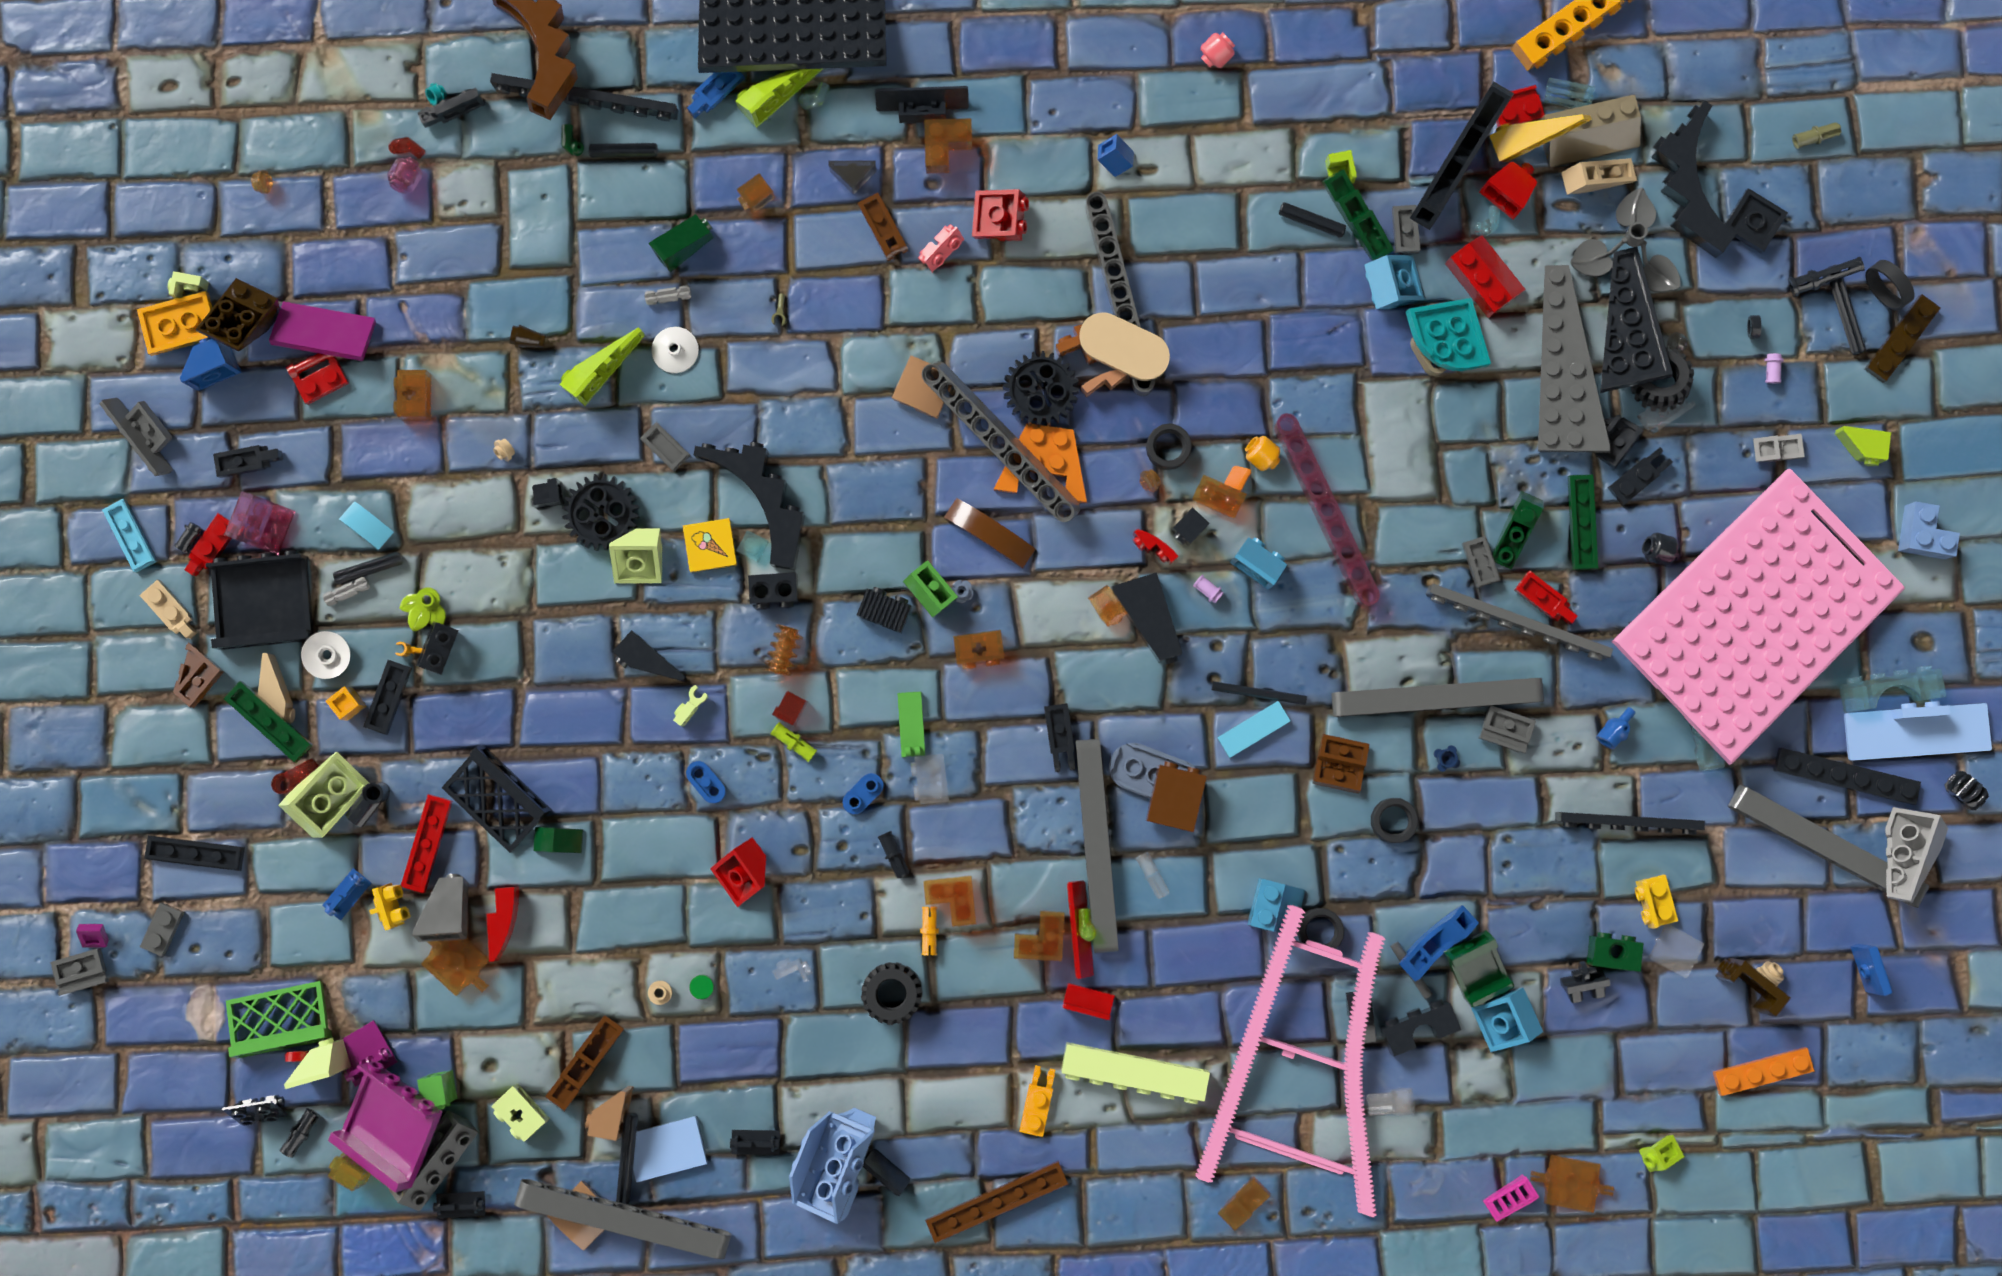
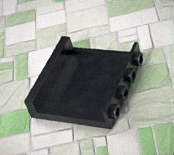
M297 550L285 551L282 556H276V553H263L261 558L243 555L237 556V560L228 561V558L213 559L214 563H205V567L211 569L216 632V638L211 639L212 649L227 650L304 642L314 634L307 556L299 554Z

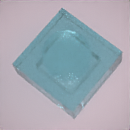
M747 530L736 551L759 562L769 541Z

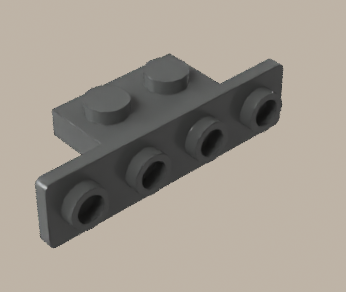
M119 398L104 399L100 402L106 415L114 422L120 433L127 439L133 450L140 456L154 476L170 474L173 471L172 467L160 453L173 437L145 401L138 402L130 412Z

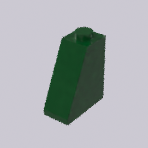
M695 214L648 244L657 258L671 273L713 239L710 232L713 228L705 218L700 220Z

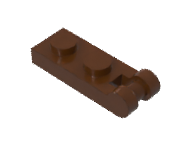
M878 192L857 203L887 261L894 259V256L899 253L904 254L909 251ZM895 239L897 244L889 248L886 242Z

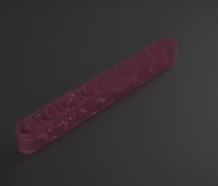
M1283 414L1274 425L1276 436L1356 603L1364 608L1371 607L1377 603L1380 597L1375 581L1298 420L1292 414ZM1280 422H1290L1292 429L1284 431L1280 426ZM1291 442L1300 443L1302 451H1292L1290 447ZM1308 463L1312 468V472L1309 474L1302 472L1301 464ZM1312 484H1318L1321 487V495L1312 493ZM1321 506H1329L1332 509V515L1324 516L1321 513ZM1336 526L1342 530L1340 538L1332 535V527ZM1342 548H1349L1352 551L1351 559H1345L1342 556ZM1353 569H1358L1362 572L1363 576L1360 581L1353 579L1351 575ZM1363 590H1368L1372 593L1373 598L1371 602L1363 600Z

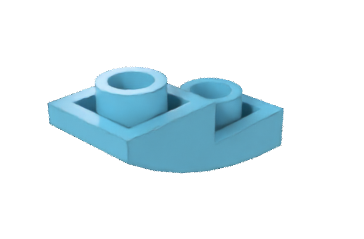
M355 501L339 518L341 522L377 550L394 533V531Z

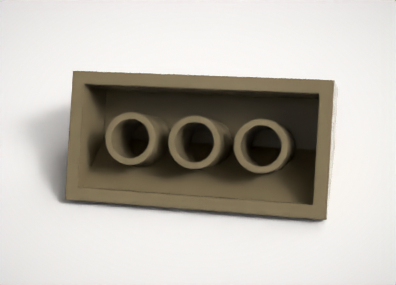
M1635 94L1547 114L1541 119L1547 120L1580 114L1590 115L1592 119L1543 144L1549 168L1640 147L1641 116Z

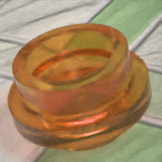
M259 170L252 175V187L256 192L267 194L273 186V179L266 170Z
M1144 470L1140 473L1139 481L1146 491L1155 492L1158 490L1161 481L1154 470Z

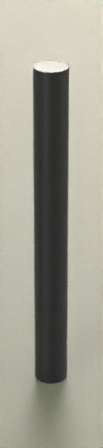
M1216 681L1212 682V691L1306 705L1307 696Z

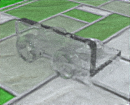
M944 754L914 757L915 762L911 763L912 777L917 776L918 786H913L915 801L920 800V805L949 802Z

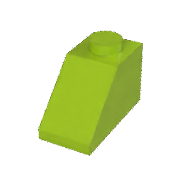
M1843 426L1835 430L1836 437L1856 461H1862L1866 466H1879L1880 463L1888 460L1891 432Z

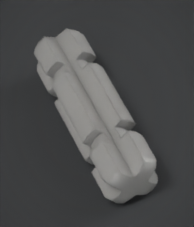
M688 285L679 286V289L672 287L660 289L657 292H654V290L645 292L647 305L657 304V302L679 301V298L682 300L691 298V290Z
M365 577L356 579L355 583L350 582L334 589L335 592L325 593L323 599L327 606L337 604L338 600L343 601L359 594L358 591L368 590L370 585Z

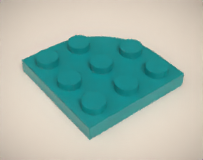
M1472 298L1410 308L1406 311L1413 339L1419 350L1432 363L1452 371H1467L1488 367L1491 364Z

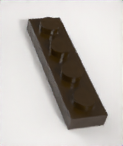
M1923 294L1919 295L1864 369L1882 383L1886 382L1941 307Z

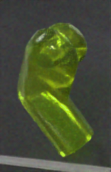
M1079 909V933L1086 941L1093 940L1096 937L1097 930L1091 922V909Z

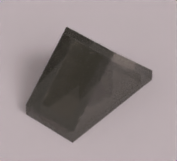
M828 161L830 172L853 195L877 172L876 161Z

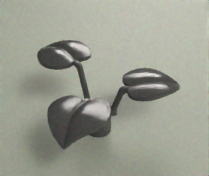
M1639 188L1628 194L1617 207L1616 219L1618 224L1629 228L1625 237L1613 249L1607 252V247L1603 242L1589 239L1577 247L1570 261L1572 267L1579 273L1586 276L1599 277L1611 270L1613 262L1609 256L1614 254L1623 244L1627 243L1631 247L1641 246L1642 260L1645 265L1643 268L1649 290L1659 293L1677 290L1680 287L1679 273L1671 260L1662 255H1654L1649 262L1647 260V242L1644 239L1648 233L1647 228L1656 219V210L1646 195L1644 188Z

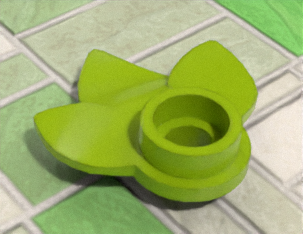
M425 587L417 594L405 596L401 601L399 609L409 613L408 624L412 631L421 630L428 623L432 625L433 621L443 625L445 623L446 612L440 605V595L434 588ZM425 595L431 597V603L428 604L424 601Z

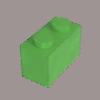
M928 560L903 580L904 584L932 618L958 597Z
M453 1070L428 1074L417 1079L419 1094L425 1099L432 1101L438 1109L442 1110L445 1107L451 1106L450 1102L457 1099Z

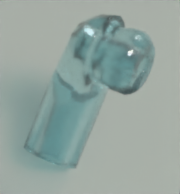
M1489 206L1488 219L1475 225V233L1477 235L1488 236L1498 228L1501 210L1497 206Z

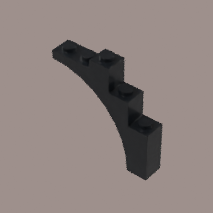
M1493 81L1410 217L1411 220L1428 230L1432 228L1478 150L1511 100L1513 92Z
M1705 100L1699 107L1695 104L1687 115L1690 119L1686 125L1681 123L1674 134L1670 132L1665 138L1661 136L1652 147L1655 149V152L1651 158L1670 170L1662 181L1665 186L1660 192L1680 205L1672 215L1675 220L1670 227L1714 258H1717L1725 251L1736 233L1725 225L1713 211L1702 191L1698 177L1696 160L1698 137L1703 122L1713 106Z
M750 442V445L743 444L741 454L735 448L725 447V451L717 450L715 445L702 443V447L695 446L693 455L696 459L714 463L730 471L742 480L756 495L769 525L771 539L770 565L772 567L796 570L805 514L800 512L799 507L787 505L786 509H783L787 483L785 480H782L780 475L768 474V477H765L769 455L767 448H764V445L761 443Z

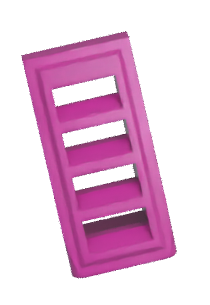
M1522 1174L1482 1201L1494 1220L1498 1222L1539 1198V1195L1528 1178ZM1523 1186L1528 1194L1524 1196L1519 1187ZM1513 1190L1519 1198L1518 1201H1515L1510 1193ZM1504 1195L1507 1197L1508 1201L1511 1204L1509 1207L1506 1206L1505 1202L1501 1198ZM1495 1200L1498 1201L1503 1209L1501 1212L1493 1204Z

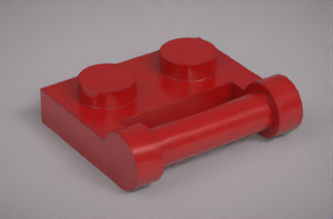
M317 353L296 365L291 364L286 367L304 403L307 405L349 384L336 356ZM328 359L330 365L302 379L299 373Z

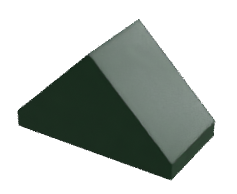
M535 827L533 851L582 853L583 829Z

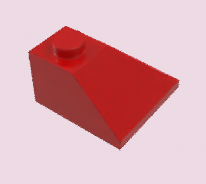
M753 837L734 848L710 868L737 907L765 887L766 855Z

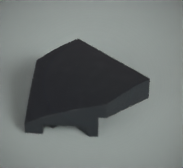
M1621 415L1604 419L1610 444V453L1595 452L1596 457L1614 469L1617 468L1644 433L1642 428L1624 417L1621 418Z

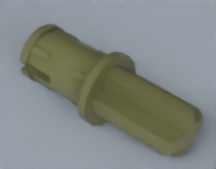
M1835 122L1821 127L1813 126L1811 130L1793 134V145L1796 149L1813 143L1821 144L1823 140L1839 136L1842 133L1841 125Z

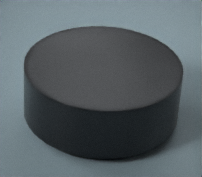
M1750 315L1748 317L1747 334L1750 339L1760 338V315Z

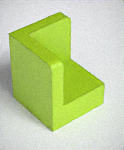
M1352 151L1328 154L1325 160L1328 177L1344 169L1353 184L1357 174Z

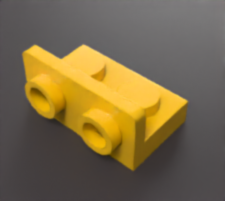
M1665 874L1635 881L1637 885L1635 887V895L1637 900L1641 901L1643 907L1641 917L1648 928L1656 929L1659 926L1678 921Z

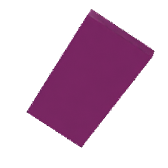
M283 301L269 342L270 345L363 361L376 325V320L373 317Z

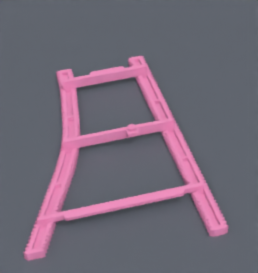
M1287 905L1290 910H1286L1288 914L1284 915L1287 918L1283 919L1285 923L1281 924L1284 928H1279L1281 933H1278L1280 937H1276L1278 942H1275L1277 946H1273L1276 951H1272L1274 955L1270 956L1273 960H1269L1270 964L1267 965L1269 969H1265L1267 973L1264 974L1266 978H1262L1264 983H1261L1263 987H1259L1261 992H1258L1260 996H1256L1258 1001H1254L1256 1005L1253 1006L1255 1010H1251L1253 1014L1250 1017L1252 1019H1248L1250 1023L1247 1026L1249 1028H1245L1247 1032L1244 1033L1245 1037H1242L1244 1042H1240L1242 1046H1239V1049L1241 1051H1237L1239 1055H1236L1238 1060H1234L1236 1064L1233 1067L1235 1069H1231L1233 1073L1230 1074L1231 1078H1228L1229 1082L1226 1083L1228 1087H1225L1226 1092H1223L1225 1096H1222L1223 1101H1220L1222 1105H1219L1220 1110H1217L1219 1114H1216L1217 1119H1214V1128H1211L1212 1132L1209 1133L1211 1137H1208L1209 1141L1206 1142L1208 1146H1205L1206 1150L1203 1151L1205 1155H1202L1203 1159L1200 1160L1202 1164H1199L1198 1173H1195V1175L1202 1181L1213 1182L1212 1178L1215 1177L1213 1173H1216L1215 1169L1218 1168L1216 1164H1219L1218 1160L1221 1159L1219 1155H1222L1221 1150H1224L1223 1146L1226 1145L1224 1141H1227L1226 1137H1229L1227 1132L1235 1134V1138L1337 1174H1343L1344 1171L1354 1174L1353 1177L1356 1179L1354 1180L1356 1184L1354 1186L1357 1193L1355 1196L1358 1198L1356 1199L1358 1203L1356 1204L1358 1207L1357 1211L1374 1217L1377 1214L1374 1212L1376 1211L1374 1207L1376 1205L1373 1198L1375 1195L1372 1193L1374 1191L1372 1188V1174H1370L1372 1171L1369 1169L1371 1168L1369 1164L1371 1161L1368 1155L1370 1152L1367 1150L1369 1149L1367 1145L1369 1143L1367 1141L1368 1137L1366 1136L1368 1133L1365 1131L1367 1129L1364 1126L1366 1125L1364 1121L1366 1120L1364 1117L1365 1112H1363L1365 1109L1362 1107L1364 1106V1099L1362 1098L1364 1095L1361 1089L1363 1088L1361 1085L1363 1077L1360 1075L1363 1074L1361 1072L1363 1070L1361 1062L1364 1056L1361 1053L1364 1052L1362 1044H1365L1363 1040L1365 1039L1364 1035H1366L1363 1031H1367L1365 1027L1368 1025L1365 1022H1368L1366 1017H1369L1367 1013L1370 1012L1368 1008L1371 1007L1368 1003L1372 1002L1369 998H1372L1370 994L1373 993L1371 989L1374 988L1371 984L1375 983L1372 979H1376L1373 975H1376L1375 970H1378L1375 966H1379L1376 963L1380 961L1378 957H1381L1378 953H1382L1379 949H1383L1381 945L1384 942L1382 941L1386 939L1380 934L1367 932L1369 937L1366 938L1369 941H1365L1367 945L1363 946L1366 950H1362L1364 954L1361 957L1364 959H1360L1361 962L1342 956V952L1338 949L1311 940H1306L1305 943L1296 941L1294 936L1298 935L1295 932H1299L1296 927H1301L1298 923L1302 922L1300 918H1304L1302 914L1305 911L1300 907ZM1291 946L1357 967L1358 971H1360V973H1357L1359 977L1356 978L1359 982L1355 983L1358 987H1354L1356 992H1353L1356 996L1353 997L1355 1001L1352 1004L1354 1006H1351L1353 1010L1350 1011L1353 1015L1349 1016L1352 1020H1349L1351 1025H1348L1350 1029L1347 1030L1350 1034H1346L1348 1037L1346 1041L1348 1043L1345 1044L1347 1052L1344 1054L1347 1057L1344 1058L1346 1060L1344 1063L1269 1038L1261 1033L1265 1032L1263 1028L1266 1025L1264 1023H1268L1266 1019L1269 1016L1267 1014H1271L1269 1010L1272 1007L1270 1005H1274L1272 1000H1276L1274 996H1277V993L1275 991H1279L1277 987L1280 984L1278 982H1282L1280 978L1283 975L1281 973H1285L1283 968H1287L1284 964H1288L1286 959H1290L1288 955L1291 954L1289 950H1293ZM1258 1041L1283 1049L1282 1055L1292 1059L1296 1053L1346 1070L1344 1071L1346 1075L1344 1076V1079H1346L1344 1081L1346 1084L1344 1085L1346 1089L1344 1090L1346 1093L1344 1096L1347 1098L1345 1099L1347 1103L1345 1105L1348 1107L1346 1109L1348 1112L1346 1115L1349 1117L1347 1118L1349 1122L1347 1124L1350 1126L1348 1130L1351 1131L1348 1134L1351 1136L1349 1137L1351 1141L1349 1143L1352 1150L1351 1155H1353L1351 1157L1353 1160L1352 1167L1232 1127L1230 1123H1233L1232 1119L1235 1118L1233 1114H1236L1235 1110L1238 1109L1236 1105H1240L1238 1101L1241 1098L1239 1096H1243L1241 1091H1244L1243 1087H1246L1244 1082H1247L1246 1078H1249L1247 1073H1251L1249 1069L1252 1066L1250 1064H1254L1252 1060L1255 1057L1253 1055H1257L1255 1051L1258 1048L1256 1046H1260Z

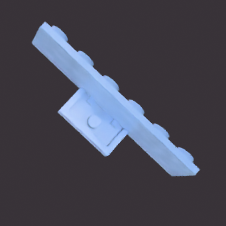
M1940 701L1925 702V707L1918 708L1916 703L1901 704V709L1844 714L1848 760L1850 761L1992 750L1986 703L1941 706Z

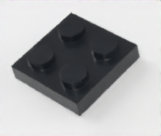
M1748 188L1741 196L1725 225L1736 233L1735 238L1759 253H1763L1788 212Z

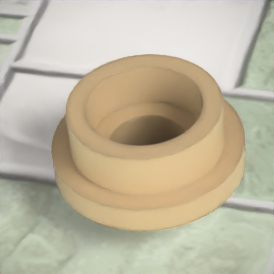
M506 439L494 442L495 447L493 451L500 460L510 461L515 454L512 445Z
M656 981L650 985L648 997L652 1003L663 1005L671 999L672 988L665 981ZM658 988L664 991L663 997L656 996L655 992Z

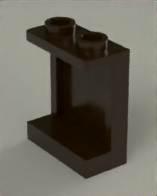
M1725 959L1717 968L1718 973L1715 977L1719 980L1735 982L1739 977L1761 995L1753 1005V1008L1759 1013L1777 1017L1791 999L1790 996L1745 960Z

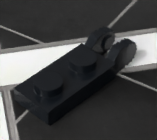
M1661 447L1652 452L1648 457L1642 458L1608 487L1609 491L1622 506L1659 477L1660 473L1673 463L1669 458L1664 460L1656 469L1651 465L1650 462L1662 454L1663 449Z
M1068 703L1044 706L1050 753L1053 755L1055 772H1060L1061 769L1058 753L1067 752L1068 767L1070 770H1075L1074 744Z

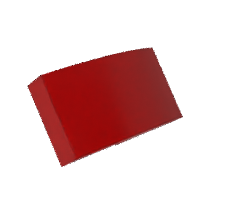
M1140 529L1133 532L1135 537L1133 542L1141 551L1145 549L1147 553L1155 547L1157 549L1155 553L1163 563L1167 561L1169 564H1172L1179 557L1172 548L1156 536Z

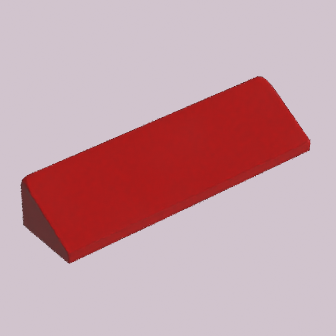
M1083 880L1070 881L1067 883L1075 976L1077 979H1082L1094 975L1086 885Z

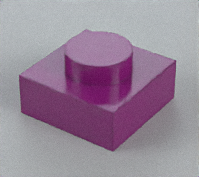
M103 924L78 925L76 933L82 948L107 947L109 939Z

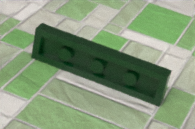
M1593 474L1569 475L1567 478L1572 570L1598 569Z
M239 681L223 698L294 763H297L313 746L309 740L243 681Z

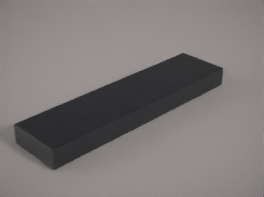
M148 835L144 859L242 871L245 847Z

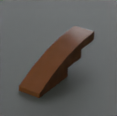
M604 1015L575 1053V1056L561 1073L559 1079L546 1094L545 1098L565 1112L624 1029Z

